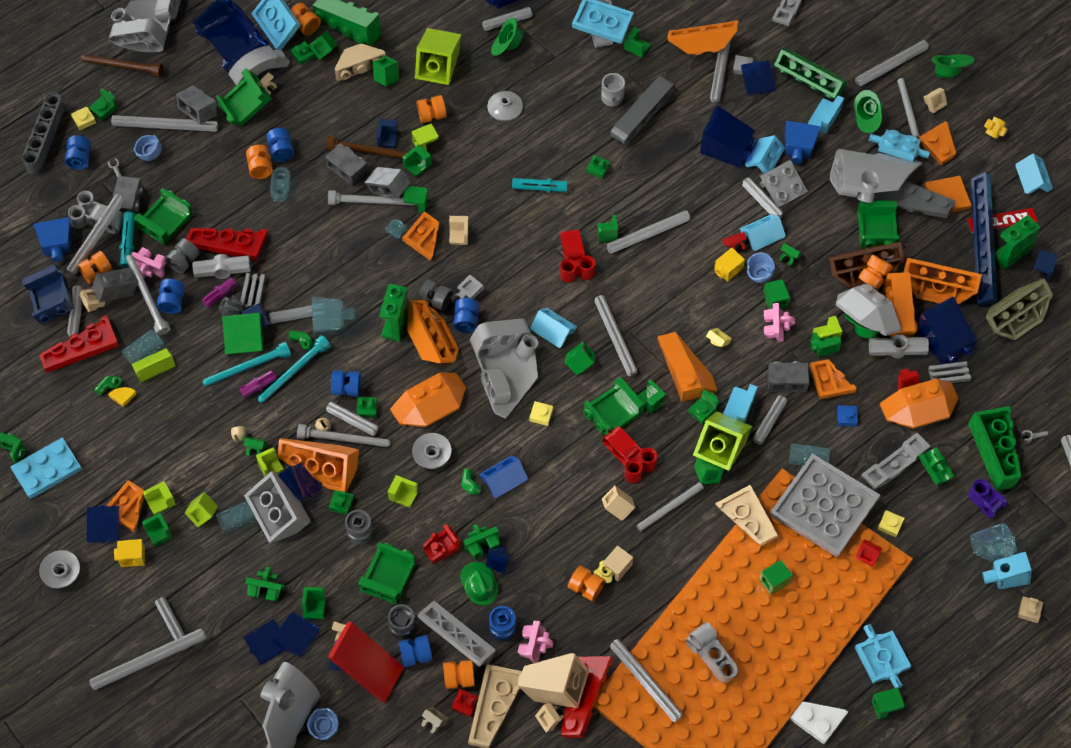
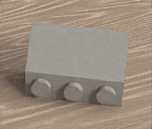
M271 471L244 495L269 543L297 534L311 522L285 474Z

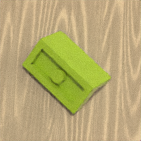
M165 348L133 363L132 367L140 382H143L175 367V363L171 353Z

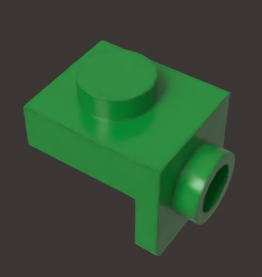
M0 432L1 448L10 450V457L13 463H18L24 457L26 451L22 439L11 433L4 434Z

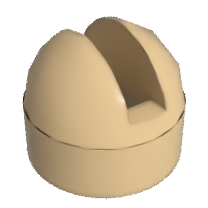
M322 417L316 421L315 428L316 430L330 432L331 423L327 418Z
M238 426L232 428V438L237 442L244 441L247 437L246 427Z

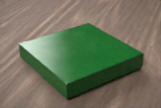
M261 313L222 316L226 355L264 351Z

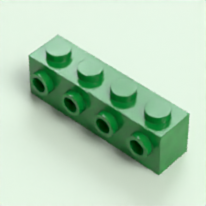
M782 49L774 64L782 73L793 75L795 80L802 83L806 82L810 88L824 92V95L831 99L837 96L841 97L849 82L790 49Z

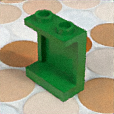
M247 68L241 72L244 79L226 96L222 97L219 94L216 96L219 102L218 106L227 114L226 119L231 124L235 123L240 127L272 99L257 75Z
M162 188L160 190L161 197L143 216L138 213L133 219L137 229L165 246L193 214L188 201L185 199L181 200L172 191Z
M897 201L859 202L857 214L860 248L899 242L895 214Z
M1026 215L1003 231L1000 237L1007 244L995 252V261L1005 270L1032 251L1041 227L1029 215Z
M388 284L379 314L380 318L386 319L381 334L382 339L401 341L408 316L409 301L407 287Z
M619 377L614 381V387L591 403L588 400L585 401L583 413L588 420H592L595 423L597 430L606 436L616 427L623 428L643 414L645 404L626 382Z
M378 542L377 552L365 577H361L358 583L359 590L397 605L415 567V556L408 550L401 551L389 543L383 544Z

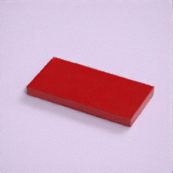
M347 622L328 656L331 661L380 702H386L404 668L352 622Z

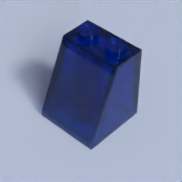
M716 105L703 131L700 153L741 168L743 162H747L749 158V149H753L755 146V130Z
M953 296L921 314L917 334L919 337H927L928 348L941 365L954 363L960 356L968 355L974 350L977 339Z

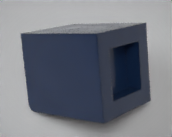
M379 119L376 135L377 147L395 148L398 135L397 120Z
M1039 250L1034 269L1047 273L1045 280L1049 282L1058 255Z
M258 303L242 311V314L261 313L262 327L272 325L263 304Z

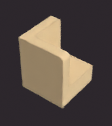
M450 216L449 243L453 245H468V216Z
M615 485L602 498L605 509L620 520H624L635 508L632 497Z
M617 546L604 560L603 565L615 573V580L618 582L633 565V557Z

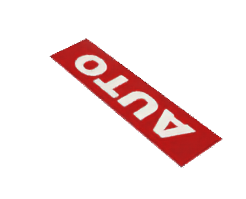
M1033 208L993 214V229L1012 226L1026 215H1029L1035 222H1038ZM970 218L967 221L971 233H973V218Z

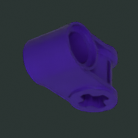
M983 479L974 481L969 490L968 496L970 500L989 518H993L1000 508H1004L1007 505L1005 498ZM975 489H980L983 493H978Z

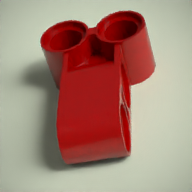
M579 229L560 232L565 258L560 263L561 280L570 283L576 279V276L584 280L592 279L595 275V260L590 256H585Z
M616 427L602 438L607 449L625 466V479L629 483H638L642 478V471L652 472L656 469L657 452L652 448L642 450L622 428ZM630 470H636L638 472L631 473Z

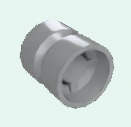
M616 73L605 75L602 79L601 99L607 106H618L624 100L625 80Z

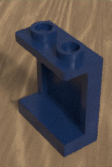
M56 264L22 279L23 286L30 292L35 312L32 313V317L40 324L49 322L51 319L64 315L74 309L64 271Z

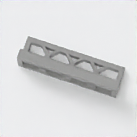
M435 601L418 614L420 620L479 667L482 664L486 666L492 662L496 649Z

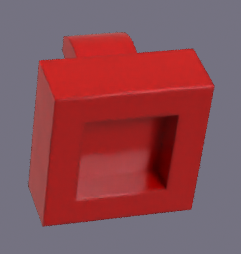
M741 232L724 238L722 241L724 246L730 245V249L733 248L736 251V245H739L741 250L745 249V244L742 240L747 238L745 233Z
M907 368L900 370L898 390L919 384V374L916 370L911 372Z
M864 539L855 558L874 567L883 548Z
M459 689L451 709L471 718L479 697Z

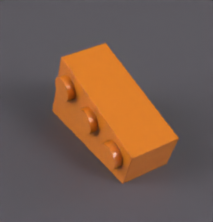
M910 272L887 273L882 295L892 302L901 327L899 332L890 334L889 337L893 338V336L900 334L906 338H912L918 332V325L914 319L915 308L912 298Z

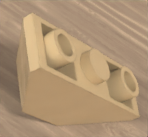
M364 44L344 49L335 67L337 82L373 69V62L386 56L385 51Z

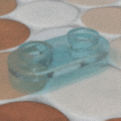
M284 167L274 169L271 176L270 194L272 199L277 202L284 201L289 196L291 177L289 170Z

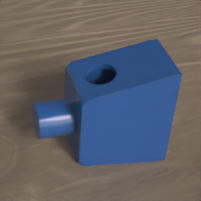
M786 121L784 132L785 154L792 156L791 161L794 164H801L803 158H811L818 140L820 126Z
M69 217L34 223L44 255L46 257L51 256L53 262H61L63 254L70 253L72 247L73 228Z

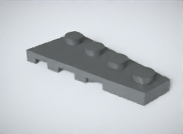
M907 181L903 183L898 191L878 192L873 201H897V208L906 209L907 212L919 211L925 215L948 218L955 206V200Z

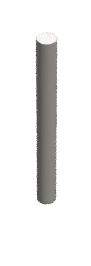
M900 78L897 82L912 136L919 139L920 135L905 80Z
M699 482L637 524L638 530L640 532L690 499L704 489L703 485Z

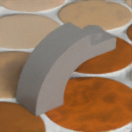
M264 46L247 53L238 60L230 70L229 76L237 86L244 79L241 72L246 68L258 76L267 69L287 67L290 61L282 50H272L270 46Z

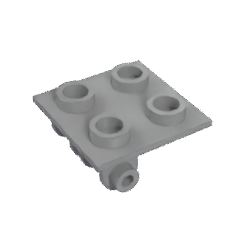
M791 160L760 176L762 182H760L761 188L768 190L772 200L778 207L808 192Z

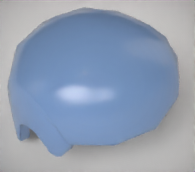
M155 135L140 137L134 148L136 155L144 161L155 160L162 151L161 142Z
M766 253L753 254L747 260L748 276L753 282L763 283L769 281L775 273L773 259Z
M329 708L316 709L308 718L307 727L309 733L319 740L332 738L338 731V716Z

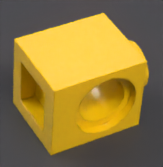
M731 248L716 260L714 270L720 278H724L728 282L743 270L745 259Z
M142 539L117 541V549H114L115 561L119 562L120 567L145 566V546Z

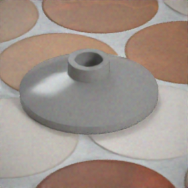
M501 91L490 97L487 108L489 114L494 119L511 121L522 113L523 102L517 94L510 91Z
M424 434L413 445V458L423 468H440L450 459L451 445L440 434ZM434 452L435 455L430 456L429 453Z
M64 550L48 554L41 562L39 568L42 581L52 588H64L71 585L80 573V563L77 557L71 552ZM60 570H64V573L58 574Z

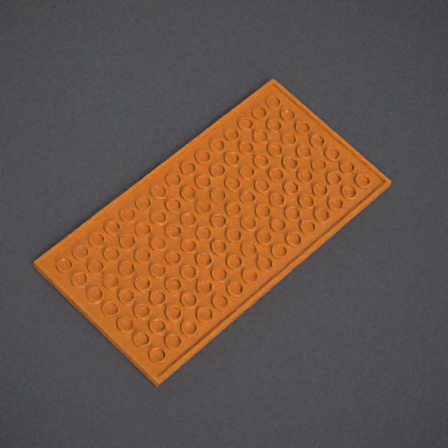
M781 469L758 497L778 538L760 546L736 524L630 652L682 712L681 719L673 722L623 662L600 688L599 699L594 703L593 708L645 748H768L797 708L910 565L913 558L863 524L860 525L837 558L771 517V510L795 479L793 475ZM864 539L883 548L874 567L855 558ZM782 560L793 575L792 581L786 587L770 595L759 580L761 571ZM705 622H708L714 628L717 640L737 666V674L727 683L720 682L698 653H694L686 642L689 634ZM709 651L712 658L718 659L716 651ZM722 667L723 674L730 676L731 671L727 667Z

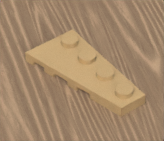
M486 665L468 745L490 748L520 690L518 679L522 671Z

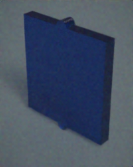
M769 60L754 61L753 63L741 65L747 95L757 93L762 95L763 92L776 90Z
M301 462L292 467L289 466L287 470L278 474L279 478L299 502L307 497L311 498L314 493L322 489Z
M102 504L100 507H87V542L105 543L106 541H119V506H105Z
M291 612L271 640L282 646L284 651L288 650L300 658L320 629L308 622L307 618L303 619L294 612Z
M274 619L243 637L250 648V653L254 654L260 665L291 647L290 642L284 635L285 631L280 629Z

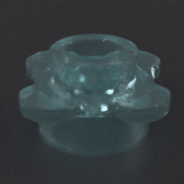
M394 219L390 221L385 231L392 234L395 239H398L403 232L407 231V225L403 224L399 219Z

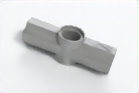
M219 254L212 260L193 262L195 278L215 276L218 279H226L230 274L251 271L249 256L229 257L225 254Z
M900 334L893 336V338H870L869 354L870 356L891 355L894 358H902L904 355H927L929 343L927 337L906 338Z

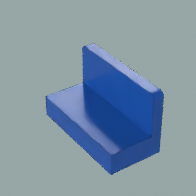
M512 455L479 474L481 480L488 485L495 498L528 480L520 460Z

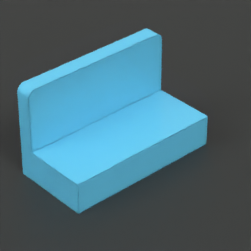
M837 96L834 102L823 98L808 124L820 126V132L827 134L842 109L844 98Z
M775 135L760 138L745 165L747 167L758 166L765 174L774 169L785 147Z
M1031 154L1016 163V168L1026 194L1029 195L1039 188L1046 192L1053 189L1045 163L1041 157Z
M773 214L740 228L741 232H744L745 236L749 238L752 250L754 251L786 236L780 217Z
M546 307L538 311L530 330L558 348H561L567 336L573 334L577 326Z
M750 384L748 391L734 387L723 414L745 423L756 396L757 386Z

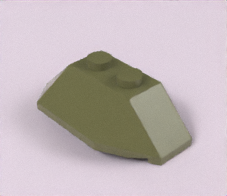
M1045 278L1017 289L990 307L986 319L995 334L1016 340L1044 320L1049 301L1053 296Z

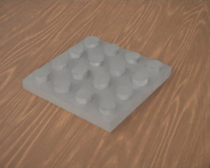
M812 454L771 510L770 516L838 558L878 501L880 494Z

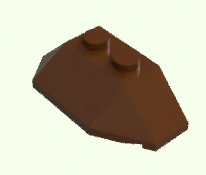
M901 242L876 245L829 257L832 276L849 289L867 284L859 278V275L864 268H868L867 262L872 254L891 264L893 268L890 273H895L904 261Z

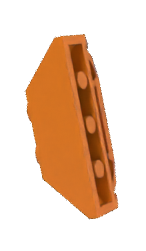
M739 20L669 30L667 38L669 42L687 54L700 55L707 51L719 52L721 49H724L737 32Z
M907 258L904 272H910L912 292L917 299L953 307L978 293L982 274Z
M410 300L408 302L407 331L421 359L436 363L454 362L459 348L445 320L435 309L428 306L429 303L426 300Z
M438 373L406 390L390 408V411L400 425L428 427L460 409L466 386L457 373Z
M933 379L898 390L882 401L880 407L888 422H894L914 429L949 419L959 398L951 382Z

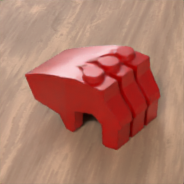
M447 524L443 526V531L438 534L434 532L431 538L423 545V550L432 564L450 557L461 548L460 539L452 527Z

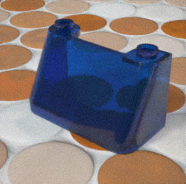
M215 0L192 22L196 27L195 31L197 34L208 38L222 56V67L228 73L235 63L247 53L260 47L270 46L246 13L232 0Z

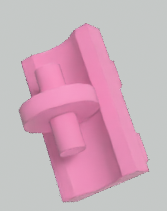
M143 247L138 253L133 252L131 254L144 279L146 276L152 277L153 274L163 278L166 265L164 256L158 254L154 260H151V252Z
M774 303L773 309L764 310L766 323L773 322V325L764 327L766 338H776L778 342H784V330H790V327L795 324V318L789 316V312H784L783 316V311L779 309V303Z
M534 621L533 625L523 627V637L529 639V643H521L518 649L520 656L529 658L532 663H538L540 654L545 653L546 648H552L554 644L549 639L550 633L546 632V629L540 625V621Z

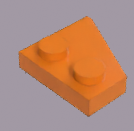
M946 121L919 137L921 140L920 144L927 151H930V155L941 166L955 158L956 151Z
M424 212L403 236L402 241L431 261L439 222Z
M829 359L810 363L809 367L819 399L856 392V386L854 384L851 385L845 379V375L837 370Z
M128 480L103 509L104 513L135 532L144 499V490Z

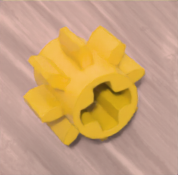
M995 116L993 120L988 119L984 127L988 128L985 133L998 139L999 135L1004 137L1008 130L1004 127L1006 122Z

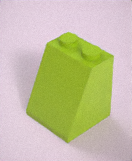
M427 28L417 46L415 79L449 85L460 52L461 34Z
M715 412L706 420L693 456L729 471L745 446L752 426L722 413Z

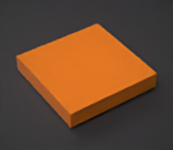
M960 176L925 182V189L955 200V206L950 213L971 209L972 205Z

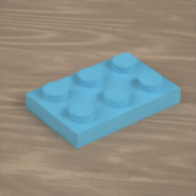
M261 0L251 13L277 50L283 49L301 25L284 0Z
M582 0L572 22V28L622 44L633 19L634 12L597 0Z
M63 437L11 466L13 473L29 499L36 497L82 470Z

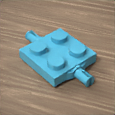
M886 129L885 134L881 137L870 134L869 141L879 144V152L913 162L917 156L928 159L930 151L920 149V139L912 135L900 134L896 130Z
M871 624L865 626L863 629L868 639L857 644L855 650L872 683L890 679L894 688H901L903 684L898 675L909 670L911 665L893 630L885 634L876 635Z

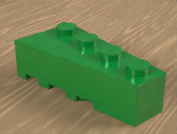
M317 0L312 5L313 13L321 21L328 24L332 29L340 31L345 37L355 40L358 44L372 46L382 35L380 15L377 12L369 13L367 8L362 7L359 9L355 6V3L350 1L344 3L343 0Z
M1010 406L975 412L968 423L996 491L1014 488L1021 478L1018 454H1016L1015 450L1016 440L1013 437L1012 431L1013 421L1010 418Z

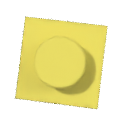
M88 107L71 114L79 130L96 123Z
M718 328L710 330L706 336L717 347L728 345L732 339Z
M534 402L529 421L548 426L553 406Z
M886 510L878 530L896 537L904 518Z

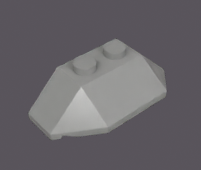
M863 284L838 294L836 306L860 325L871 330L880 331V334L885 336L901 330L892 302L871 285Z

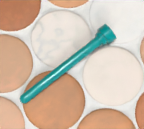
M320 335L315 340L314 347L258 397V401L261 403L265 402L316 354L327 351L331 347L328 340Z
M286 342L280 343L278 347H275L276 350L205 378L203 384L205 386L211 385L276 357H289L291 353Z

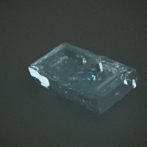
M151 329L121 352L133 364L148 357L163 346L164 343Z
M791 443L789 464L804 466L812 454L829 463L830 448Z
M247 501L216 514V518L224 533L256 519Z

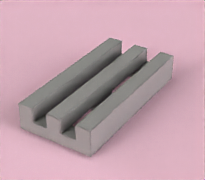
M246 273L240 301L244 309L254 306L252 302L257 281L260 282L255 305L261 303L265 283L264 274L258 276V274L250 275V273ZM250 280H252L248 304H245Z
M967 361L934 365L928 368L931 380L942 376L948 378H940L941 380L951 383L971 380ZM964 374L963 376L949 377L953 375Z

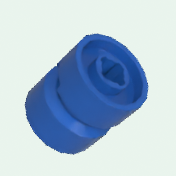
M275 128L267 133L266 138L272 159L276 162L290 160L294 156V149L289 131L285 128Z
M71 136L67 140L65 164L72 169H85L89 165L91 141L84 136Z
M175 279L163 280L160 284L157 309L167 314L179 313L182 307L185 285Z
M462 298L455 302V330L462 333H472L475 331L479 320L477 317L479 315L478 301L471 298Z
M333 370L331 395L343 396L344 393H347L348 396L359 397L361 372L349 371L346 374L345 371Z
M499 606L492 610L489 617L491 635L498 641L511 639L516 632L515 613L506 606Z
M427 635L416 637L414 641L407 639L398 642L404 668L416 665L417 661L421 663L433 661Z

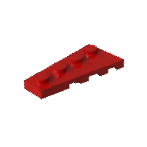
M191 228L186 240L193 243L197 249L235 257L249 256L250 260L257 261L267 238L268 229H261V231H252V229H244V231H233V229L216 231L215 228Z
M105 315L101 318L100 322L96 324L91 323L86 326V330L78 335L77 333L71 335L68 341L56 344L39 354L45 372L48 373L116 348L119 345L108 317Z
M611 656L578 657L589 669V673L578 708L565 706L561 735L564 738L584 737L593 714L591 712L592 708L600 696L599 690L608 676L606 674L608 667L612 666L614 659Z

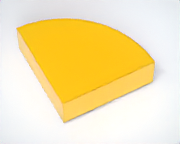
M123 387L111 391L108 395L119 405L125 407L137 393L131 388Z

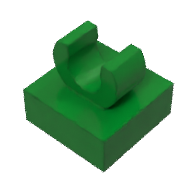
M305 41L291 49L292 56L300 66L315 58L314 52Z
M594 155L586 168V173L603 179L610 167V161Z
M784 243L780 250L785 253L781 254L779 260L783 261L785 257L789 256L790 261L788 265L792 266L795 262L794 258L800 260L803 253Z
M358 397L357 415L363 418H376L377 397Z
M254 437L245 438L243 446H248L246 455L250 456L253 449L257 451V455L262 453V449L267 448L268 440Z
M334 490L329 511L348 515L354 495Z

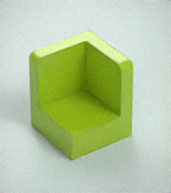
M432 124L412 131V141L415 147L419 144L425 150L426 144L439 139Z
M836 316L829 317L827 325L813 329V333L817 332L821 341L827 337L833 338L839 336L841 339L842 330Z
M274 448L256 455L258 466L264 477L271 471L284 473Z
M396 475L388 490L389 500L410 508L418 494V484Z
M165 481L143 492L154 515L176 505Z
M204 492L190 503L185 514L199 527L213 516L218 505Z

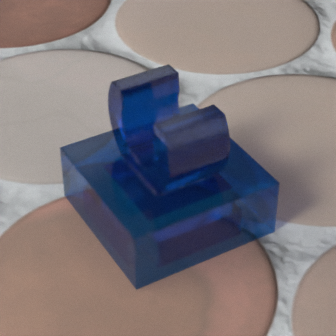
M499 546L497 550L490 548L486 567L505 573L509 560V554L505 553L507 548Z

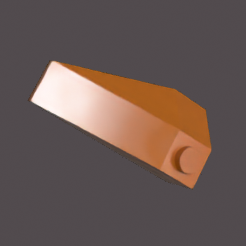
M676 332L657 337L681 403L700 398L703 390H707L709 393H718L712 374Z
M279 439V459L295 469L299 468L308 474V477L320 481L327 489L347 492L358 469V449L341 445Z

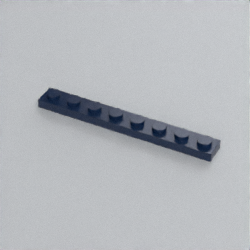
M987 172L971 178L976 273L982 274L977 293V304L981 307L997 301L991 178Z

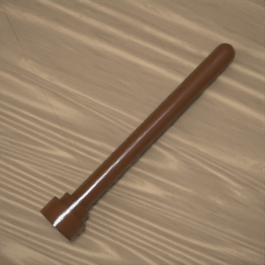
M81 55L80 57L83 62L146 71L155 77H161L163 74L162 63L154 62L147 65L91 55Z
M328 136L326 142V150L330 151L341 143L353 151L401 159L408 153L342 142L334 136Z

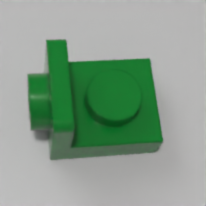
M102 88L100 90L101 97L89 107L90 112L101 121L118 108L115 95Z
M817 332L813 333L810 341L811 350L816 352L818 358L839 352L841 346L839 336L827 337L821 341Z
M703 390L701 397L688 409V413L703 424L718 410L719 400L714 393Z

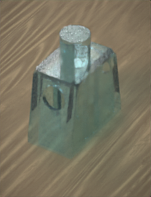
M312 297L313 335L343 329V320L355 319L354 308L343 309L342 300Z
M1005 523L970 535L973 553L990 561L1011 557L1017 552L1014 534Z

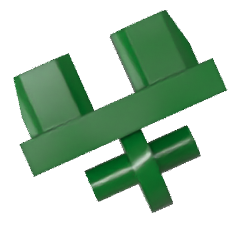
M937 447L926 453L919 454V459L936 486L954 478V474L946 463V458L941 455Z
M477 524L472 525L473 531L467 533L469 538L463 540L465 552L470 553L474 559L483 555L482 546L488 545L490 551L500 548L499 531L496 526L487 530L486 526L479 528Z
M266 567L265 572H257V577H262L263 581L246 577L245 583L248 584V596L259 598L261 587L268 588L266 599L278 601L281 591L285 590V585L270 582V579L277 580L278 578L277 574L272 573L271 567Z

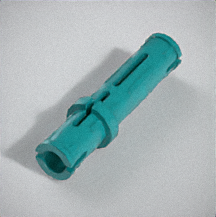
M513 178L512 189L539 190L551 193V191L567 192L568 181H555L551 178L547 180ZM523 183L538 184V186L523 185ZM542 184L557 185V187L542 186Z
M133 212L123 213L122 244L119 246L121 251L119 266L130 268L126 257L134 252L133 235L135 221L133 218L136 215Z

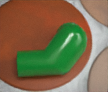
M290 330L289 340L299 341L301 347L305 350L312 348L313 341L308 333Z
M106 376L94 388V391L101 396L107 389L119 388L122 384V379L119 376Z
M464 469L461 483L462 488L471 495H478L481 492V487L472 480L473 471L471 469Z

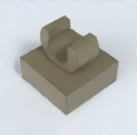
M435 707L425 709L422 714L425 718L422 722V727H426L431 722L433 728L430 732L435 733L439 727L445 726L450 718Z

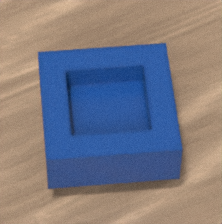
M838 405L837 426L857 427V406Z

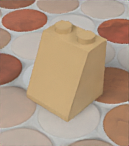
M570 653L524 666L522 673L519 675L518 686L535 702H550L553 705L578 708L589 669L575 654Z

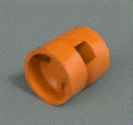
M298 3L290 9L301 24L298 29L304 35L313 34L320 26V18L311 12L304 3Z
M442 95L431 97V100H417V109L421 123L430 122L433 118L439 120L447 117Z
M254 145L247 149L246 156L250 176L255 179L269 177L273 173L269 148L265 145Z
M101 251L92 255L91 260L85 259L77 264L81 274L90 285L93 284L96 274L113 271L111 264ZM92 265L95 267L97 272L93 271V269L91 268Z
M872 254L867 262L868 268L862 270L859 278L872 287L880 289L885 281L883 276H887V273H890L893 266Z
M580 565L573 573L568 583V588L576 593L582 592L583 597L593 602L600 594L605 584V579L597 574L591 575L589 569Z
M472 660L460 661L458 665L455 662L443 663L446 689L457 688L460 684L462 687L474 686Z

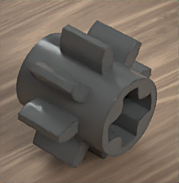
M234 295L231 298L225 297L219 307L222 310V316L240 315L243 311L241 299Z

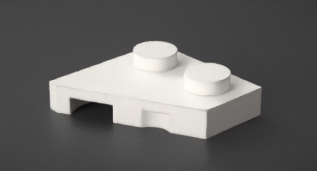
M802 702L790 720L825 744L845 718L848 711Z

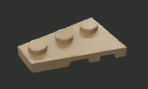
M751 485L715 503L721 511L760 546L778 538Z

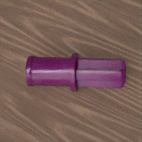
M229 278L220 286H215L214 290L206 295L202 302L206 307H210L218 300L224 299L225 295L237 288L236 282Z
M269 371L257 379L254 377L252 381L238 389L245 399L257 391H262L261 388L275 381L276 376L273 371Z

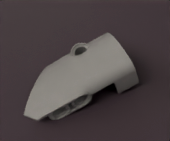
M181 0L130 1L125 10L118 8L112 13L111 18L115 24L112 26L109 41L114 45L129 50L161 52L164 48L171 19L176 18Z
M838 149L833 161L830 181L839 195L857 197L860 201L871 203L875 193L898 191L911 173L919 166H922V162L915 159L912 162L882 153L874 155Z
M525 319L482 323L475 329L470 338L471 345L482 370V384L495 414L505 419L538 378L535 350L539 342L535 336L531 335Z
M283 662L273 677L274 682L268 681L261 692V698L270 702L262 726L268 742L266 748H293L298 733L321 697L316 686L293 665Z

